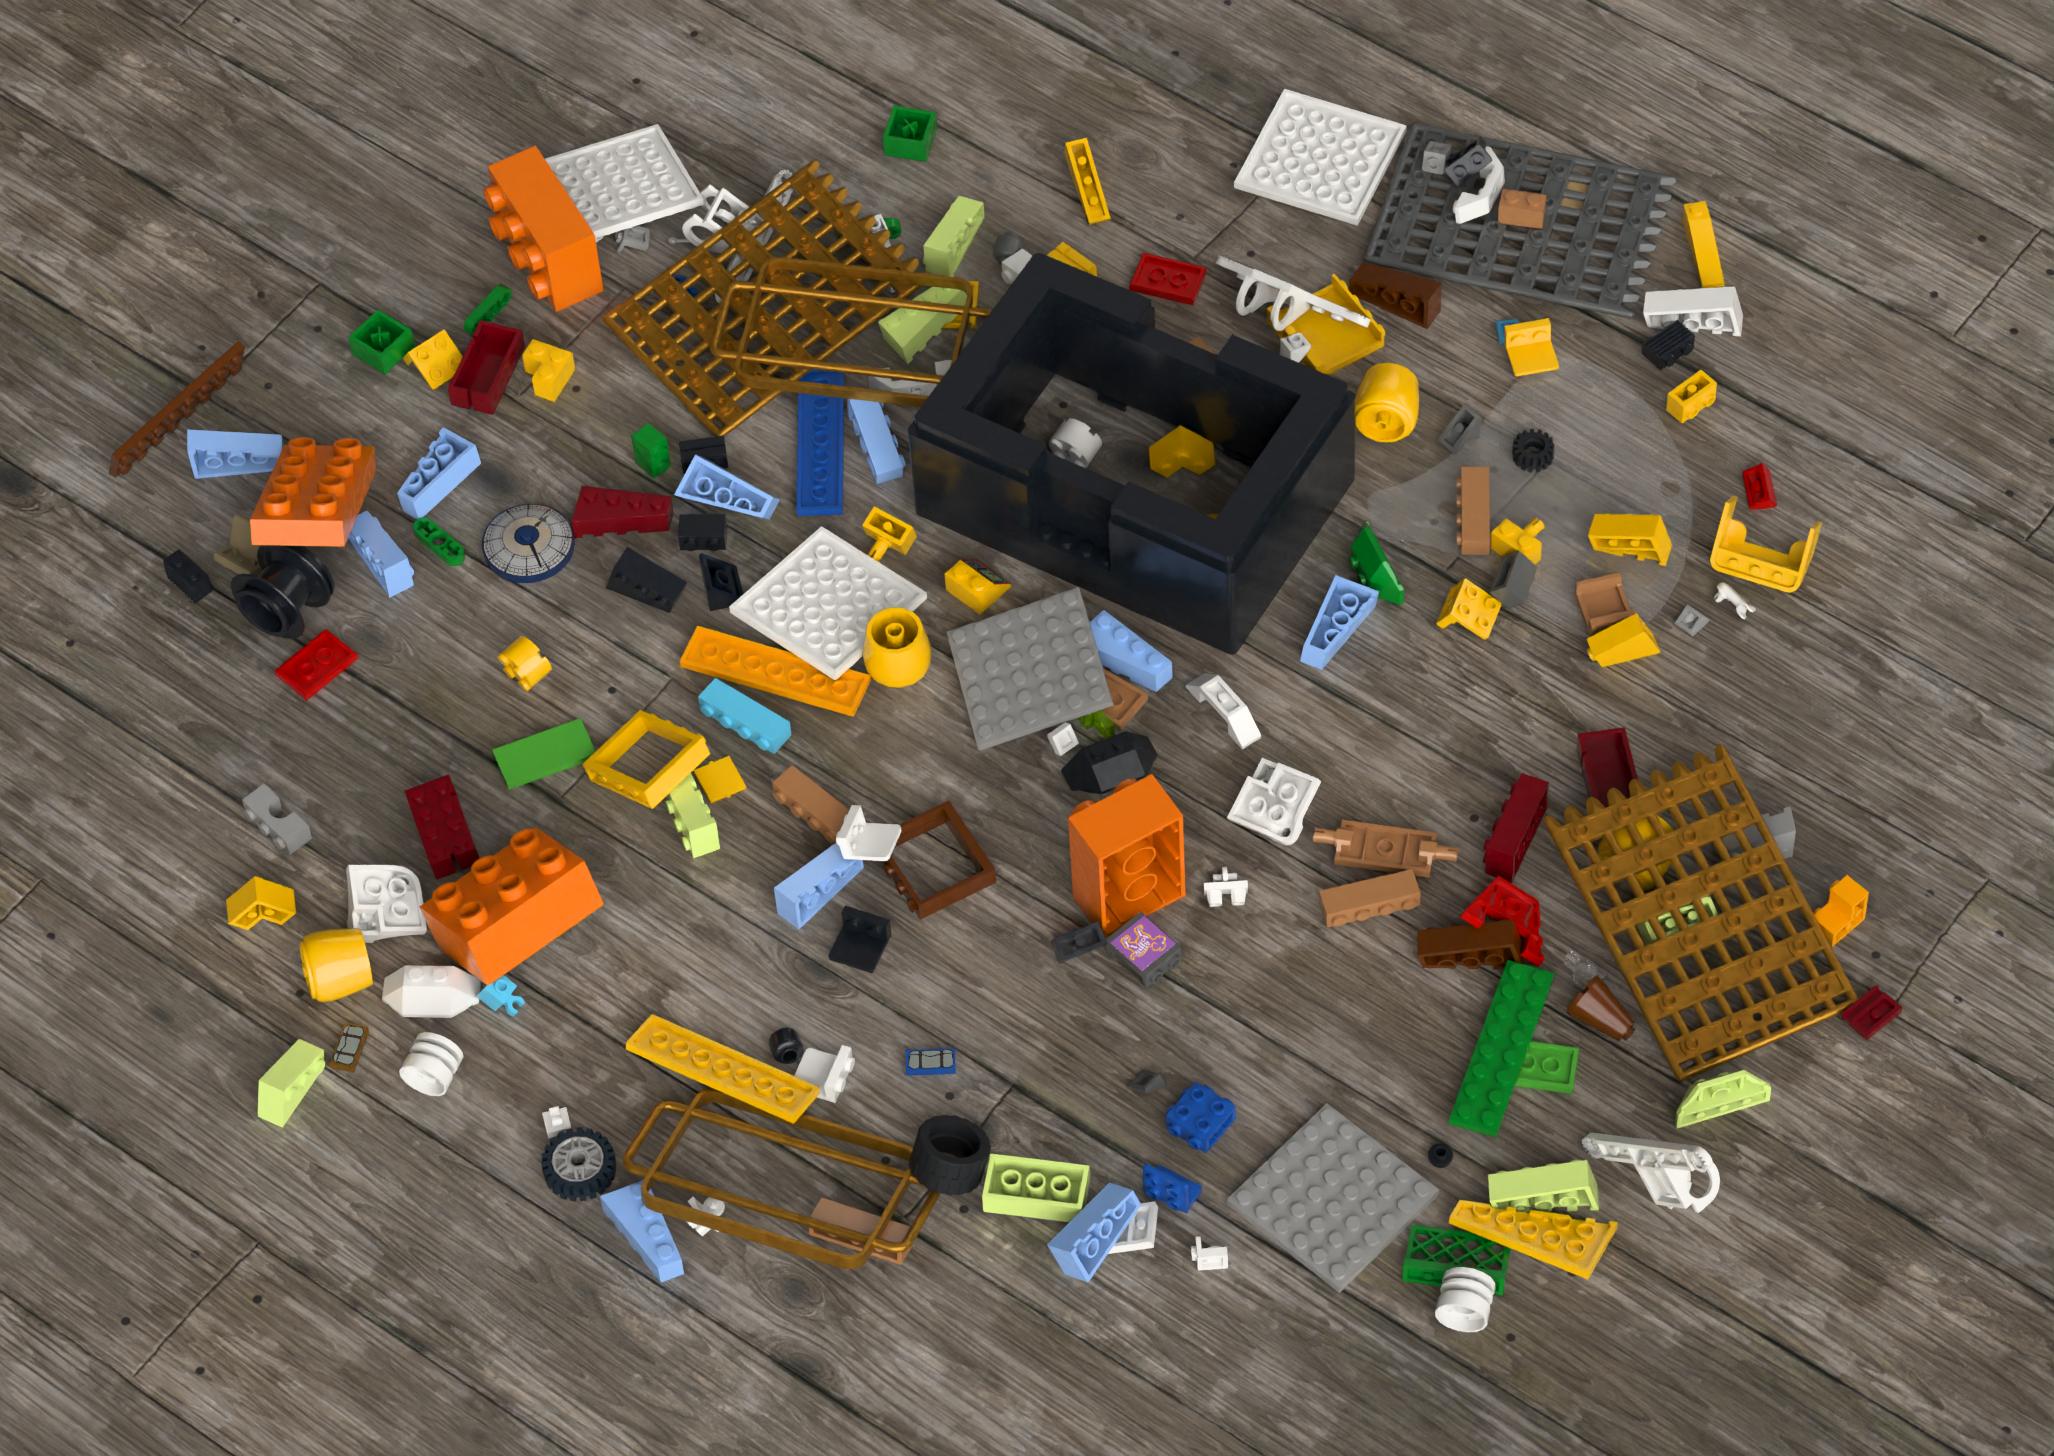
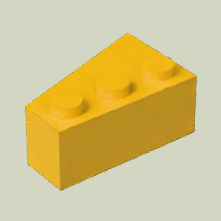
M1594 514L1588 533L1589 540L1595 551L1622 557L1624 553L1635 555L1637 560L1644 561L1645 558L1659 561L1658 565L1666 566L1672 548V543L1661 515Z

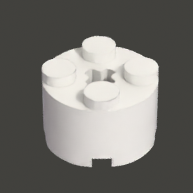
M1069 418L1061 423L1050 439L1049 446L1054 455L1086 468L1102 446V441L1097 433L1093 436L1089 432L1091 428L1079 420Z

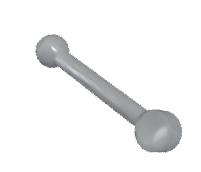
M673 236L668 239L670 245L691 243L688 239H676ZM708 236V237H706V238H699V239L705 241V240L708 239L710 236Z

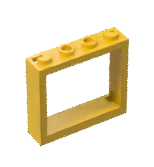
M639 710L582 765L591 782L653 809L710 755V752L705 743L706 739L702 735L694 734L685 727H678L669 720H662L653 713L649 714ZM648 731L685 747L647 784L609 768Z

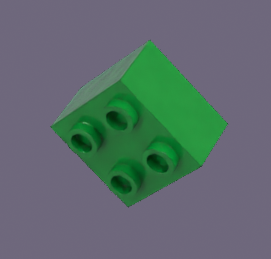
M894 105L883 135L884 155L927 162L937 132L936 112Z
M379 309L348 337L352 355L384 375L415 347L411 329Z

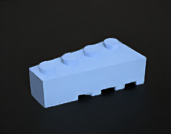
M848 399L847 415L849 420L853 422V430L856 436L861 435L859 440L863 453L869 454L866 456L867 463L876 484L903 477V468L906 467L905 460L902 454L898 455L896 449L898 448V442L895 434L891 435L890 433L891 423L889 417L884 415L881 409L884 408L883 403Z
M444 427L440 430V436L437 441H433L429 446L430 451L426 457H422L418 462L419 467L417 470L411 472L397 493L403 512L416 519L423 518L481 464L476 445Z
M698 455L694 456L674 494L678 497L770 520L780 501L777 497Z
M368 511L359 514L348 540L389 598L414 586L412 579L414 571L409 564L407 556L390 538L389 534L384 531L376 517H372Z

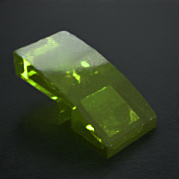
M1100 710L1077 718L1086 730L1095 726L1104 739L1115 735L1114 723Z

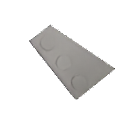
M1791 806L1783 808L1784 813L1777 815L1762 814L1784 859L1793 857L1796 828ZM1756 825L1743 830L1752 848L1765 844ZM1734 834L1722 838L1731 858L1744 853Z

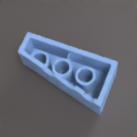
M187 430V451L195 479L270 472L273 470L284 447L282 435Z
M1335 575L1303 646L1300 662L1322 670L1375 608L1379 591Z
M1105 610L1090 621L1102 665L1110 668L1111 672L1130 677L1131 681L1155 692L1172 679V661Z
M837 843L831 845L823 853L774 887L777 914L799 930L864 868L863 860L843 859L840 846Z
M643 1180L600 1196L603 1212L614 1222L615 1227L620 1233L622 1232L631 1247L639 1253L644 1263L660 1282L684 1274L682 1259L663 1215L646 1208L642 1203L641 1186ZM650 1188L649 1193L654 1196V1194H653V1192H652V1190H651V1188Z
M1109 1182L1047 1244L1065 1275L1085 1282L1090 1281L1141 1206L1133 1190Z

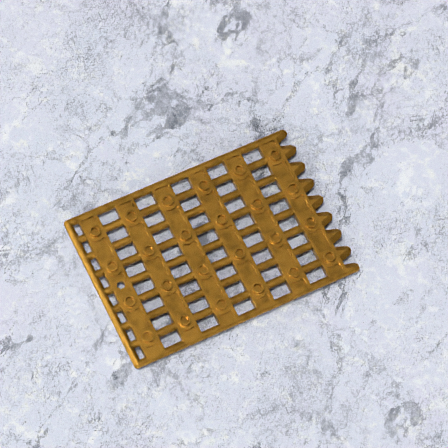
M817 160L809 162L603 317V322L714 436L724 435L725 437L784 391L742 386L732 395L728 396L722 388L736 378L735 360L720 359L715 356L702 367L693 360L710 348V341L716 323L715 318L718 316L721 305L720 303L707 312L700 304L715 293L722 299L726 287L732 282L737 281L735 278L749 267L758 274L749 282H757L762 265L767 260L775 258L770 252L784 241L792 249L783 255V258L794 259L799 255L803 260L852 265L862 258L869 265L868 267L914 272L919 265L918 259L915 257L902 262L898 260L904 252L902 243L887 248L884 246L890 237L888 229L872 234L869 232L876 223L874 215L858 220L855 218L862 208L859 201L844 206L841 204L848 194L845 187L830 192L827 190L834 180L831 173L816 178L813 176L819 168ZM789 188H792L798 196L783 206L776 198ZM803 202H806L812 210L797 220L790 212ZM757 213L764 221L749 232L742 224ZM817 216H820L826 224L811 234L804 226ZM771 227L778 235L763 246L756 238ZM834 230L840 238L825 248L818 240ZM723 239L730 247L714 258L707 250ZM848 244L855 252L839 262L833 254ZM737 253L744 261L728 272L721 264ZM688 265L695 273L679 284L673 275ZM774 270L767 275L765 282L767 284L804 288L798 280L809 272L795 271L790 274L788 270ZM818 274L820 278L807 288L819 290L828 284L836 292L877 296L891 286L898 293L893 298L906 299L923 285L881 281L868 291L861 284L865 279ZM702 279L709 287L693 298L686 290ZM737 290L732 295L729 307L737 316L724 325L719 343L721 350L735 352L739 350L742 337L735 341L729 332L742 322L746 323L753 298L748 290ZM654 291L660 299L644 310L638 301ZM766 293L760 298L749 342L758 336L765 343L753 354L766 355L772 350L779 357L823 362L895 307L846 302L849 306L833 317L826 309L834 304L835 300L824 299L819 303L815 298ZM779 296L786 304L770 314L764 306ZM667 305L674 313L658 324L651 316ZM793 310L800 318L784 329L778 323V320ZM856 312L863 321L847 331L840 323ZM617 317L626 324L622 328L614 321ZM681 319L688 328L672 338L666 330ZM807 324L814 332L798 343L791 335ZM631 331L639 338L636 342L628 335ZM693 334H696L702 342L686 353L680 344ZM821 338L828 347L813 358L806 349ZM647 346L653 354L648 356L642 348ZM661 360L667 368L663 371L656 364L657 361ZM678 361L684 362L682 366H677L676 364ZM723 362L730 371L715 382L708 373ZM743 362L741 371L748 375L772 378L771 376L784 366L770 365L764 370L758 363ZM789 367L794 373L786 379L798 381L812 371V369ZM674 374L681 383L677 385L670 377ZM689 389L696 397L691 400L684 393L685 390ZM752 391L758 397V400L743 411L736 402ZM701 403L709 410L707 414L698 407ZM717 418L724 426L719 429L712 420Z
M1718 744L1715 747L1717 762L1714 763L1705 754L1697 752L1693 757L1695 767L1693 772L1682 762L1675 761L1672 765L1674 780L1670 781L1661 771L1654 770L1650 775L1652 785L1650 790L1641 781L1632 779L1629 783L1631 798L1627 799L1618 789L1611 788L1607 793L1609 803L1607 808L1596 798L1589 797L1586 801L1587 816L1585 817L1575 807L1568 806L1564 811L1566 822L1564 826L1551 815L1544 818V823L1670 1068L1676 1079L1680 1082L1844 1012L1859 999L1723 744ZM1731 783H1734L1743 802L1730 806L1721 789ZM1712 792L1722 811L1709 816L1700 796ZM1691 801L1700 820L1691 824H1687L1678 807ZM1669 810L1679 829L1666 834L1657 814ZM1648 819L1657 838L1644 843L1635 824ZM1753 825H1756L1765 844L1756 848H1752L1743 831ZM1626 828L1636 847L1623 852L1613 833ZM1734 834L1744 853L1731 858L1722 838ZM1605 837L1614 856L1601 861L1592 842ZM1713 843L1722 862L1710 867L1700 848ZM1583 846L1592 865L1579 870L1570 851ZM1691 852L1701 871L1688 876L1679 857ZM1670 861L1679 880L1666 885L1657 866ZM1778 867L1788 886L1775 891L1766 871ZM1646 870L1649 871L1657 887L1656 890L1647 894L1644 893L1635 876ZM1757 876L1766 895L1753 900L1744 881ZM1626 879L1636 898L1623 903L1614 884ZM1733 885L1737 888L1744 902L1743 905L1734 909L1731 908L1722 891ZM1605 888L1614 908L1601 912L1592 893ZM1713 894L1723 913L1710 918L1701 899ZM1692 903L1701 923L1688 927L1679 908ZM1798 909L1801 910L1810 927L1800 933H1797L1788 916L1789 913ZM1670 912L1680 932L1667 937L1657 917ZM1779 918L1788 935V938L1779 942L1774 940L1766 924ZM1649 922L1658 941L1645 946L1636 926ZM1757 927L1767 947L1754 952L1744 932ZM1627 931L1636 948L1635 951L1623 955L1614 938L1615 935ZM1736 937L1745 956L1733 961L1723 941ZM1712 946L1715 947L1724 964L1713 970L1710 969L1701 952ZM1823 951L1833 971L1820 976L1810 956ZM1692 955L1702 974L1689 980L1679 960ZM1799 961L1802 962L1811 979L1801 985H1798L1789 968V965ZM1670 964L1680 984L1667 989L1658 969ZM1780 970L1789 987V990L1780 994H1776L1767 977L1768 974ZM1649 973L1658 993L1645 998L1636 978ZM1758 979L1768 999L1755 1004L1745 984ZM1733 989H1737L1746 1007L1733 1013L1724 996V993ZM1845 994L1848 1000L1835 1005L1833 999ZM1715 998L1724 1015V1018L1711 1022L1702 1005L1703 1002ZM1824 1003L1826 1009L1813 1014L1811 1009ZM1693 1007L1703 1027L1690 1032L1680 1012ZM1800 1013L1803 1014L1804 1019L1795 1023L1791 1022V1017ZM1759 1014L1761 1021H1755L1753 1015ZM1671 1016L1681 1036L1668 1041L1658 1022ZM1780 1022L1783 1028L1770 1033L1768 1027ZM1759 1031L1761 1037L1748 1042L1746 1036ZM1735 1041L1738 1042L1739 1047L1726 1051L1724 1046ZM1715 1050L1718 1056L1705 1061L1702 1055ZM1694 1060L1695 1066L1685 1070L1682 1069L1681 1064Z

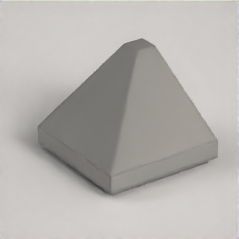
M1687 604L1674 624L1691 636H1694L1710 619Z

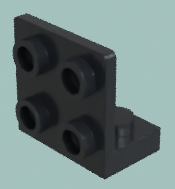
M845 905L841 912L843 927L829 953V960L873 973L891 937L890 920Z

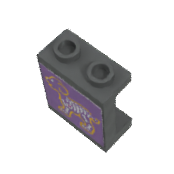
M1139 912L1106 939V953L1112 959L1115 956H1119L1142 977V984L1146 988L1152 983H1157L1164 973L1169 969L1176 968L1181 961V946L1142 912Z

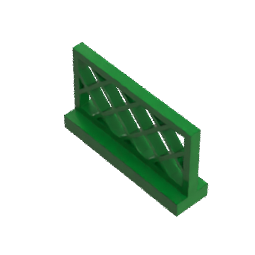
M1412 1224L1406 1257L1404 1259L1402 1281L1441 1287L1443 1275L1447 1270L1456 1267H1466L1479 1270L1490 1276L1495 1282L1494 1294L1503 1295L1510 1248L1505 1246V1250L1495 1254L1490 1247L1504 1245L1470 1232ZM1415 1234L1426 1235L1429 1240L1420 1244L1415 1238ZM1450 1238L1455 1243L1445 1247L1440 1240ZM1470 1241L1476 1242L1479 1247L1471 1251L1465 1244ZM1435 1244L1440 1251L1431 1255L1426 1248ZM1460 1248L1465 1255L1456 1259L1451 1252ZM1485 1251L1491 1258L1481 1262L1476 1255ZM1421 1252L1426 1259H1412L1411 1256ZM1446 1256L1451 1262L1448 1264L1437 1262L1436 1260ZM1471 1259L1477 1266H1463L1462 1263ZM1496 1262L1501 1271L1490 1270L1487 1267Z

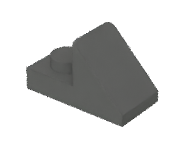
M1465 403L1437 440L1452 453L1458 454L1470 436L1476 439L1479 438L1482 417Z

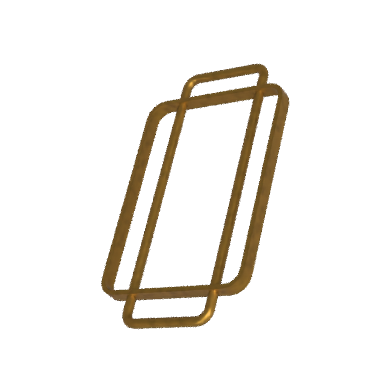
M777 257L767 260L762 265L757 282L735 281L726 287L710 341V350L717 358L735 360L736 377L742 385L747 387L921 407L929 396L761 377L743 373L741 371L743 362L933 384H938L943 378V375L746 353L762 292L962 315L950 367L961 353L969 317L987 318L992 310L972 307V286L967 280L959 277ZM782 269L958 289L967 293L965 306L766 284L765 279L771 271ZM737 290L754 291L738 352L721 350L719 343L733 293Z
M714 1088L699 1092L690 1106L675 1101H662L656 1104L622 1158L623 1167L628 1172L645 1178L641 1186V1200L645 1207L652 1211L848 1270L863 1266L874 1248L892 1253H902L908 1250L913 1245L940 1193L930 1190L927 1199L902 1242L893 1243L880 1239L909 1185L913 1183L925 1187L913 1176L910 1167L907 1171L708 1112L700 1109V1107L707 1103H720L900 1157L909 1163L913 1150L912 1147L802 1114L793 1124ZM669 1110L684 1114L651 1169L632 1162L662 1112ZM693 1118H697L900 1179L901 1182L872 1234L867 1235L661 1172ZM655 1181L855 1241L865 1246L857 1254H841L651 1195L649 1190Z

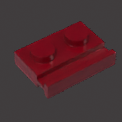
M1876 985L1842 1012L1841 1019L1843 1021L1846 1020L1850 1027L1865 1040H1868L1902 1012V1006L1887 993L1880 991Z

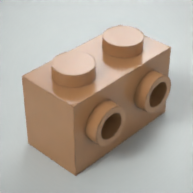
M1502 189L1498 222L1542 229L1546 214L1547 195Z

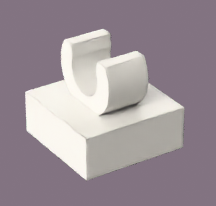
M1067 722L1047 735L1055 754L1062 756L1079 744L1071 724Z
M559 1106L549 1108L548 1112L542 1113L548 1138L556 1137L560 1132L567 1134V1129L571 1128L566 1107L559 1109Z

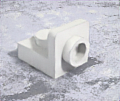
M1201 1236L1195 1237L1196 1246H1191L1192 1261H1197L1198 1270L1228 1268L1227 1247L1211 1246L1202 1248Z

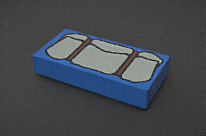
M955 1048L906 1050V1076L956 1074Z

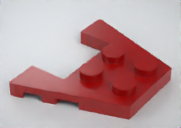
M1498 876L1460 915V918L1476 928H1479L1484 923L1486 914L1497 921L1502 919L1514 920L1519 934L1525 938L1521 956L1539 967L1544 962V954H1541L1540 949L1543 945V939L1539 936V927L1541 926L1539 901Z

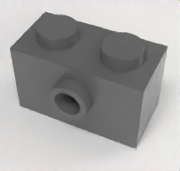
M1520 551L1503 556L1490 593L1508 609L1522 605L1528 598V592L1534 581L1537 566Z

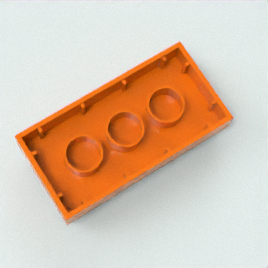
M308 437L290 440L288 445H284L250 518L252 545L345 547L376 473L375 447L361 446V441L355 438L339 439L333 443V446L316 445V441Z

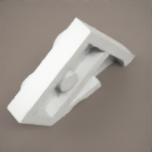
M1155 1201L1141 1203L1140 1208L1108 1254L1154 1248L1158 1206Z

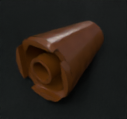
M1596 975L1587 983V987L1582 992H1579L1571 1002L1566 1013L1617 1041L1622 1039L1627 1041L1636 1030L1633 1028L1635 1022L1604 981Z

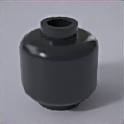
M778 1029L769 1038V1047L777 1062L791 1064L801 1057L803 1044L797 1031L794 1029Z

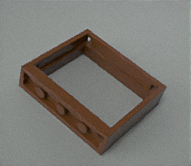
M950 801L899 824L902 831L895 847L946 823L978 871L977 874L920 901L892 856L887 861H882L885 873L889 878L893 877L898 893L900 895L904 894L909 910L912 913L916 912L920 920L996 883L995 868Z

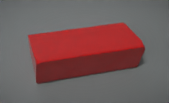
M1760 463L1742 471L1749 508L1756 510L1777 507L1770 470L1763 463Z

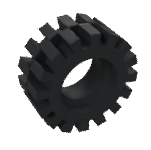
M1534 428L1530 429V433L1527 430H1523L1522 435L1518 433L1517 439L1514 438L1512 451L1513 461H1516L1515 465L1517 467L1521 465V470L1524 471L1526 468H1529L1528 472H1532L1533 469H1536V472H1540L1541 467L1544 470L1547 469V464L1550 466L1554 458L1553 438L1549 437L1547 432L1542 434L1540 429L1534 432ZM1529 447H1537L1541 449L1542 452L1537 454H1530L1526 452L1525 449Z

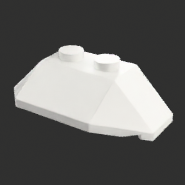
M405 965L385 977L382 1000L402 1017L452 1018L465 1011L471 1005L474 1006L479 1003V998L476 996L481 990V981L455 966Z

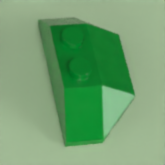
M1364 521L1351 545V556L1348 557L1352 570L1356 569L1359 584L1379 591L1378 598L1398 605L1403 604L1404 589L1374 535L1368 521Z

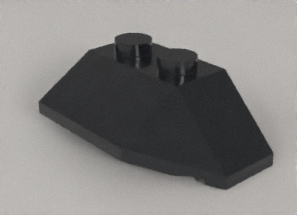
M1125 731L1081 748L1061 769V773L1072 791L1080 790L1088 793L1104 794L1114 790L1121 782L1133 778L1138 781L1145 778L1158 756L1148 736Z

